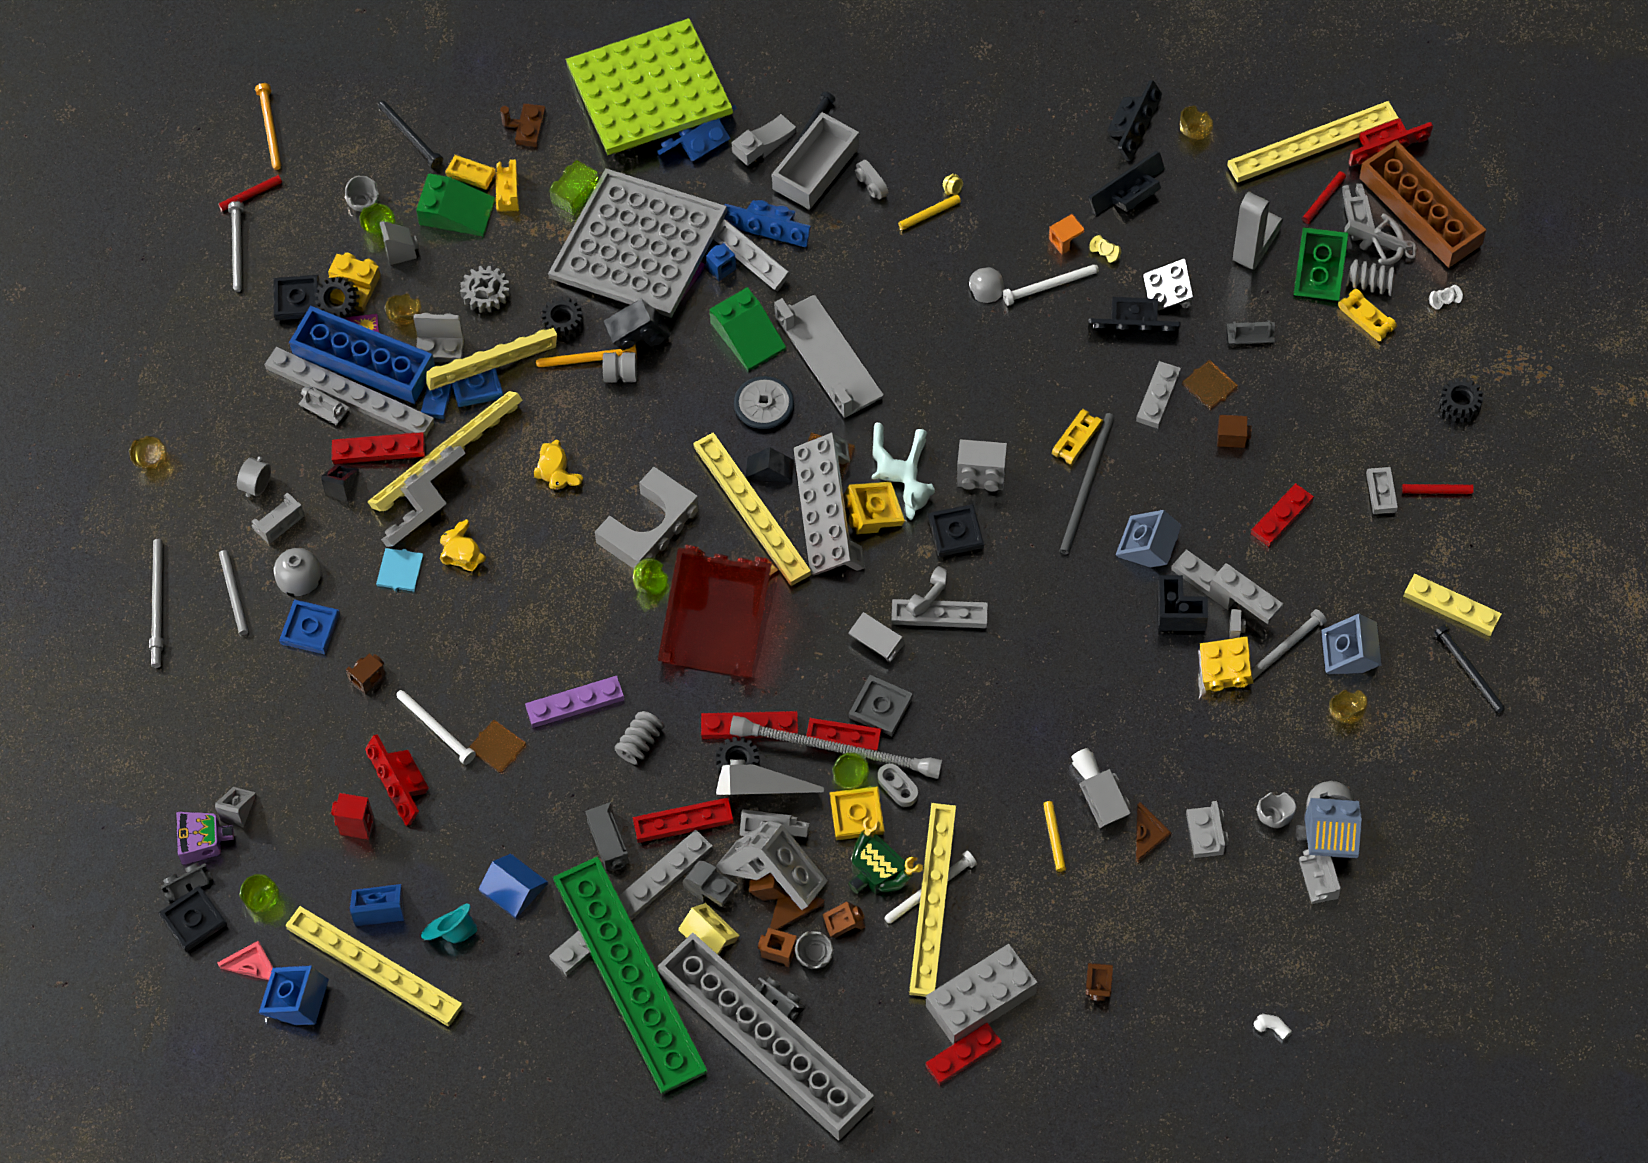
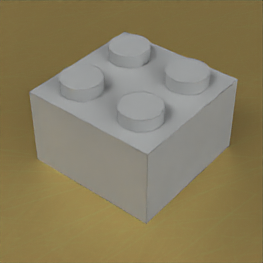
M960 439L957 487L964 489L979 488L988 491L1003 490L1007 443Z

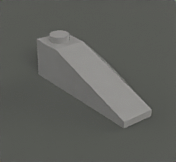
M730 760V765L722 766L716 794L824 792V787L757 765H745V760Z

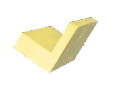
M706 903L691 908L679 927V931L686 938L694 933L717 955L720 954L725 946L735 943L740 936Z

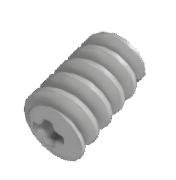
M1355 259L1350 267L1346 287L1352 281L1354 289L1361 283L1362 290L1364 291L1370 285L1371 292L1374 293L1377 287H1379L1380 294L1383 295L1385 290L1388 289L1389 296H1391L1396 277L1394 267L1385 272V265H1382L1377 270L1376 263H1373L1368 269L1367 261H1364L1361 267H1359L1358 259Z
M645 711L638 712L635 720L630 723V727L625 730V735L620 738V743L615 745L616 753L627 762L636 765L637 761L635 758L644 759V754L641 750L644 752L650 750L645 743L654 744L655 741L651 735L655 737L660 735L656 727L663 729L665 725L651 713Z

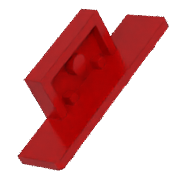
M1399 118L1361 132L1359 139L1363 147L1351 152L1348 163L1350 166L1360 165L1396 140L1404 148L1417 141L1423 142L1431 136L1433 124L1429 122L1406 130Z
M378 734L373 735L366 747L367 756L372 761L378 777L382 780L387 790L388 796L397 808L399 816L406 826L411 825L419 813L412 796L426 794L429 787L409 750L387 753Z

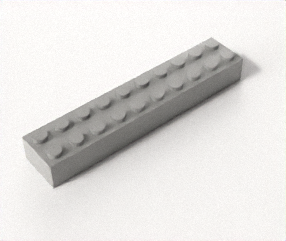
M694 933L689 935L658 965L659 977L838 1141L874 1106V1095Z

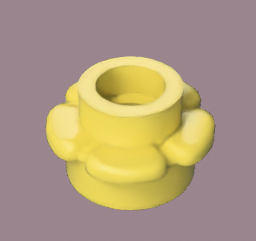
M951 174L943 181V188L947 195H956L962 189L963 180L957 174Z

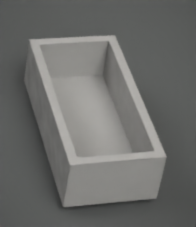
M821 112L772 173L773 190L810 210L858 150L859 132Z
M1007 944L926 995V1008L952 1044H955L985 1023H991L1037 993V981L1010 944Z

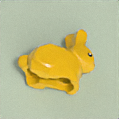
M559 440L542 445L538 466L534 470V478L549 481V487L553 490L563 489L568 484L577 486L583 481L582 475L565 471L568 460Z
M467 519L459 522L454 529L448 530L441 536L440 543L444 546V550L440 555V560L445 565L452 564L460 566L467 571H474L478 564L485 562L486 556L481 553L479 546L472 538L463 537L470 524Z

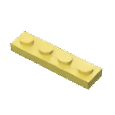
M1416 574L1413 575L1403 596L1488 636L1492 635L1502 614Z

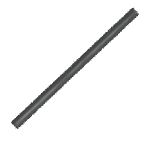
M1106 413L1060 548V552L1063 554H1068L1115 417L1111 413Z

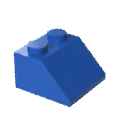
M313 966L272 968L259 1013L294 1025L316 1024L329 979Z

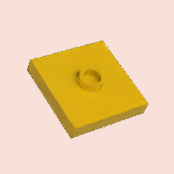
M878 786L830 792L836 840L859 837L862 830H865L863 822L868 817H872L870 821L872 829L876 822L881 824L880 829L873 831L872 835L884 834Z

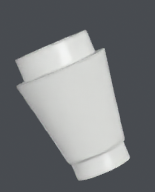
M1088 748L1078 751L1071 757L1073 760L1072 765L1085 780L1100 773L1094 753L1090 752Z

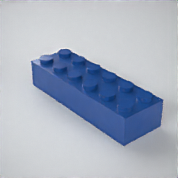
M313 306L309 307L289 341L293 355L413 404L416 403L426 385L427 371L435 367L432 353Z

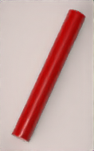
M1338 172L1302 217L1304 223L1309 224L1343 182L1346 178L1343 172Z
M277 175L218 205L223 212L228 209L229 203L246 201L281 184L282 180Z
M1402 484V494H1473L1474 490L1473 485Z

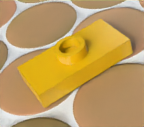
M454 155L445 173L447 177L487 190L496 171L495 168Z

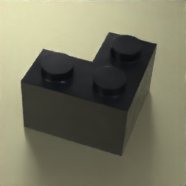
M642 298L603 321L612 343L622 351L633 347L640 340L653 347L663 343L665 339L671 336L663 316Z
M1159 575L1157 588L1158 630L1206 631L1208 597L1184 596L1183 575Z

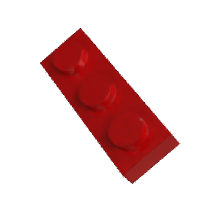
M1295 483L1251 529V535L1270 547L1313 502L1314 496Z
M810 718L806 736L878 752L881 729Z
M985 1023L927 1061L925 1066L937 1083L942 1085L1000 1047L1002 1041L990 1025Z

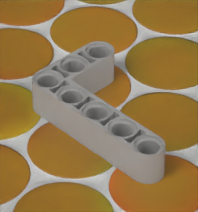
M1248 192L1239 210L1233 261L1254 270L1279 232L1283 218L1269 212L1270 201Z

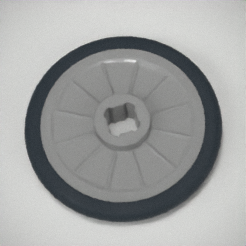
M769 376L755 377L746 381L737 390L734 398V408L738 417L745 424L758 429H769L779 426L789 418L794 407V397L790 388L783 381Z

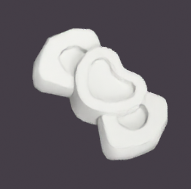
M1457 285L1445 288L1444 290L1432 291L1429 296V303L1436 310L1440 309L1444 303H1460L1463 292Z

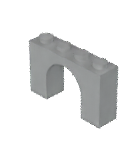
M655 467L639 482L640 494L665 512L666 515L663 522L651 531L636 532L630 530L609 515L595 531L596 543L639 573L653 563L657 553L665 550L673 535L679 534L684 527V523L689 517L693 518L699 509L697 495Z

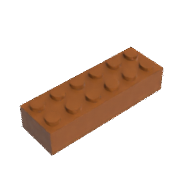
M1397 140L1362 163L1360 179L1448 268L1483 245L1486 229Z

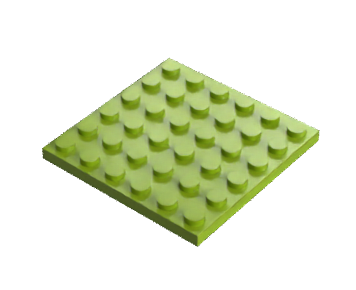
M689 18L566 59L567 66L607 155L733 114L729 99Z

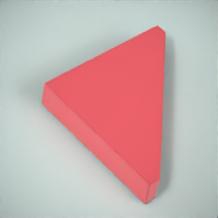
M259 941L217 962L220 969L269 980L273 968Z

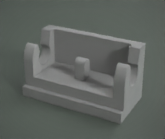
M289 493L284 495V502L260 521L257 519L251 521L253 523L251 525L252 529L268 544L272 543L304 517L302 505Z
M864 612L848 633L890 661L893 660L905 644L900 635Z
M1309 850L1303 851L1304 856L1299 857V862L1311 903L1315 904L1338 899L1340 885L1331 856L1309 855Z

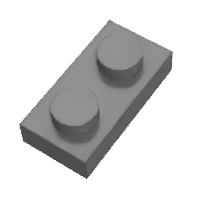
M1391 467L1367 469L1366 475L1373 514L1397 512L1398 506Z

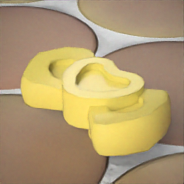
M1097 235L1090 240V251L1106 255L1109 263H1114L1120 258V246L1109 243L1101 235Z

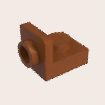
M845 902L822 914L830 937L833 938L855 927L860 930L865 928L863 922L865 916L862 909L850 902Z

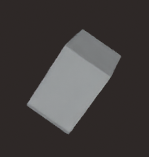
M232 787L215 804L220 821L244 827L256 793Z

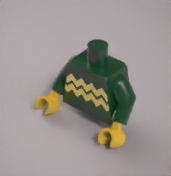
M868 817L863 822L865 830H862L851 857L852 872L856 877L848 885L856 894H859L865 887H868L874 894L901 890L913 877V872L918 873L922 871L923 865L917 864L913 868V863L917 860L916 857H909L905 862L877 834L873 836L872 832L879 830L881 824L876 822L872 829L870 827L872 817Z

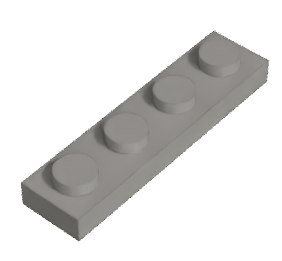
M725 219L721 222L713 239L720 245L725 243L735 254V258L770 287L778 291L791 273Z
M892 600V625L987 628L988 603L933 601L924 613L914 615L907 611V605L910 600Z

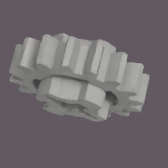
M479 266V271L477 272L473 269L470 270L471 276L464 275L465 282L460 283V292L465 305L470 304L471 310L478 307L480 313H482L484 308L491 312V307L494 306L499 309L500 302L506 303L505 296L510 295L509 281L506 279V274H500L499 268L492 271L491 266H488L486 270Z

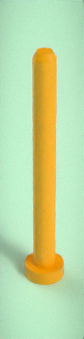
M261 83L255 87V90L261 99L272 167L275 170H279L281 161L269 99L271 86L267 83Z
M635 344L633 347L623 351L615 349L539 358L536 360L537 367L541 368L603 360V353H617L618 356H621L623 352H636L637 358V349Z

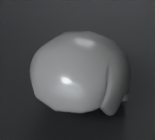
M367 176L351 178L345 188V199L349 207L359 212H366L375 207L379 198L376 182Z
M986 267L972 273L969 287L977 301L990 303L1002 297L1004 282L997 270Z
M1270 792L1259 800L1256 811L1263 824L1273 828H1281L1291 822L1297 806L1295 800L1288 793L1284 792L1277 796Z
M807 931L797 940L795 953L798 961L803 966L810 969H819L825 967L832 959L833 946L831 940L825 934Z

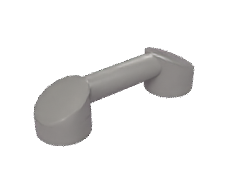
M940 566L936 567L930 579V583L934 586L924 598L914 594L907 605L908 612L919 615L930 607L931 603L945 589L947 580L946 569Z

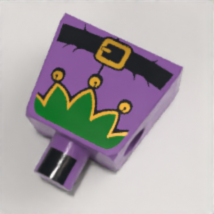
M177 812L178 856L182 864L218 856L221 854L220 841L234 840L233 826L220 827L216 814Z

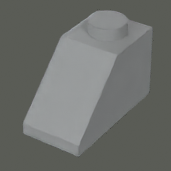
M385 221L380 222L390 265L416 259L415 249H419L416 236H411L409 228Z

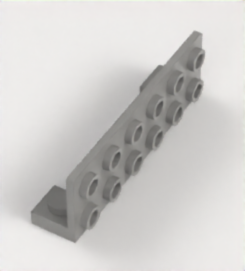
M815 295L792 306L790 304L787 305L783 299L774 302L776 319L844 418L883 398V393Z
M830 433L794 447L811 574L815 576L842 565H846L856 571L864 569L862 546L849 540L839 463L843 465L850 462L847 440L834 433Z

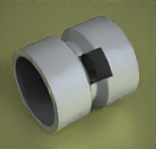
M623 352L621 356H618L617 353H603L604 383L617 382L619 379H622L623 382H636V352Z

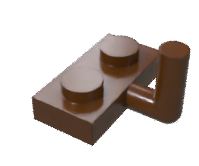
M524 103L520 119L510 118L509 108L502 106L500 108L502 124L505 127L517 128L515 144L537 147L546 113L545 106Z

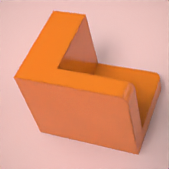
M1071 214L1050 226L1049 240L1061 254H1064L1070 249V240L1084 233V228Z

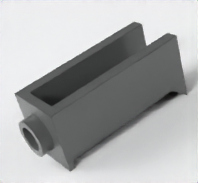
M611 802L585 811L588 825L606 871L621 869L629 863L628 852L612 815Z

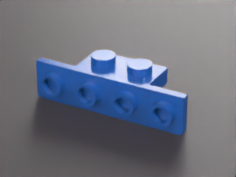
M735 105L732 106L733 111L737 109ZM720 118L700 124L693 130L688 128L679 133L680 138L674 141L671 137L661 143L662 149L657 152L660 155L681 143L690 160L694 161L729 140L730 137L721 124Z
M753 200L747 209L729 204L724 205L727 206V213L724 219L738 230L802 247L808 245L811 226L794 222L796 211L789 210L785 206L770 205L762 200Z

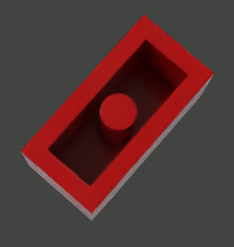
M339 793L338 800L333 802L331 814L335 818V826L338 827L340 835L369 839L374 815L368 797Z

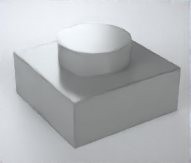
M1231 609L1229 639L1240 638V633H1245V619H1241V610Z

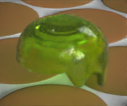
M378 203L364 207L359 216L361 227L368 235L373 237H383L380 222L385 221L393 224L396 222L394 212L387 205Z
M653 558L639 561L633 570V583L636 589L651 596L661 594L668 582V575L662 570L664 565Z
M845 753L837 759L832 768L834 782L844 789H857L863 786L869 777L868 763L863 756L857 753Z
M254 874L248 877L241 885L239 896L250 911L265 914L272 910L279 901V888L267 875Z

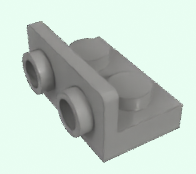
M1212 801L1211 807L1187 809L1186 815L1194 858L1223 855L1224 848L1228 845L1227 831H1222L1221 823H1224V813L1222 808L1218 809L1217 801Z

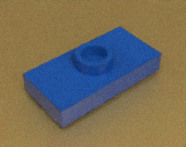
M452 383L433 390H429L427 386L421 412L433 418L444 419L452 390Z

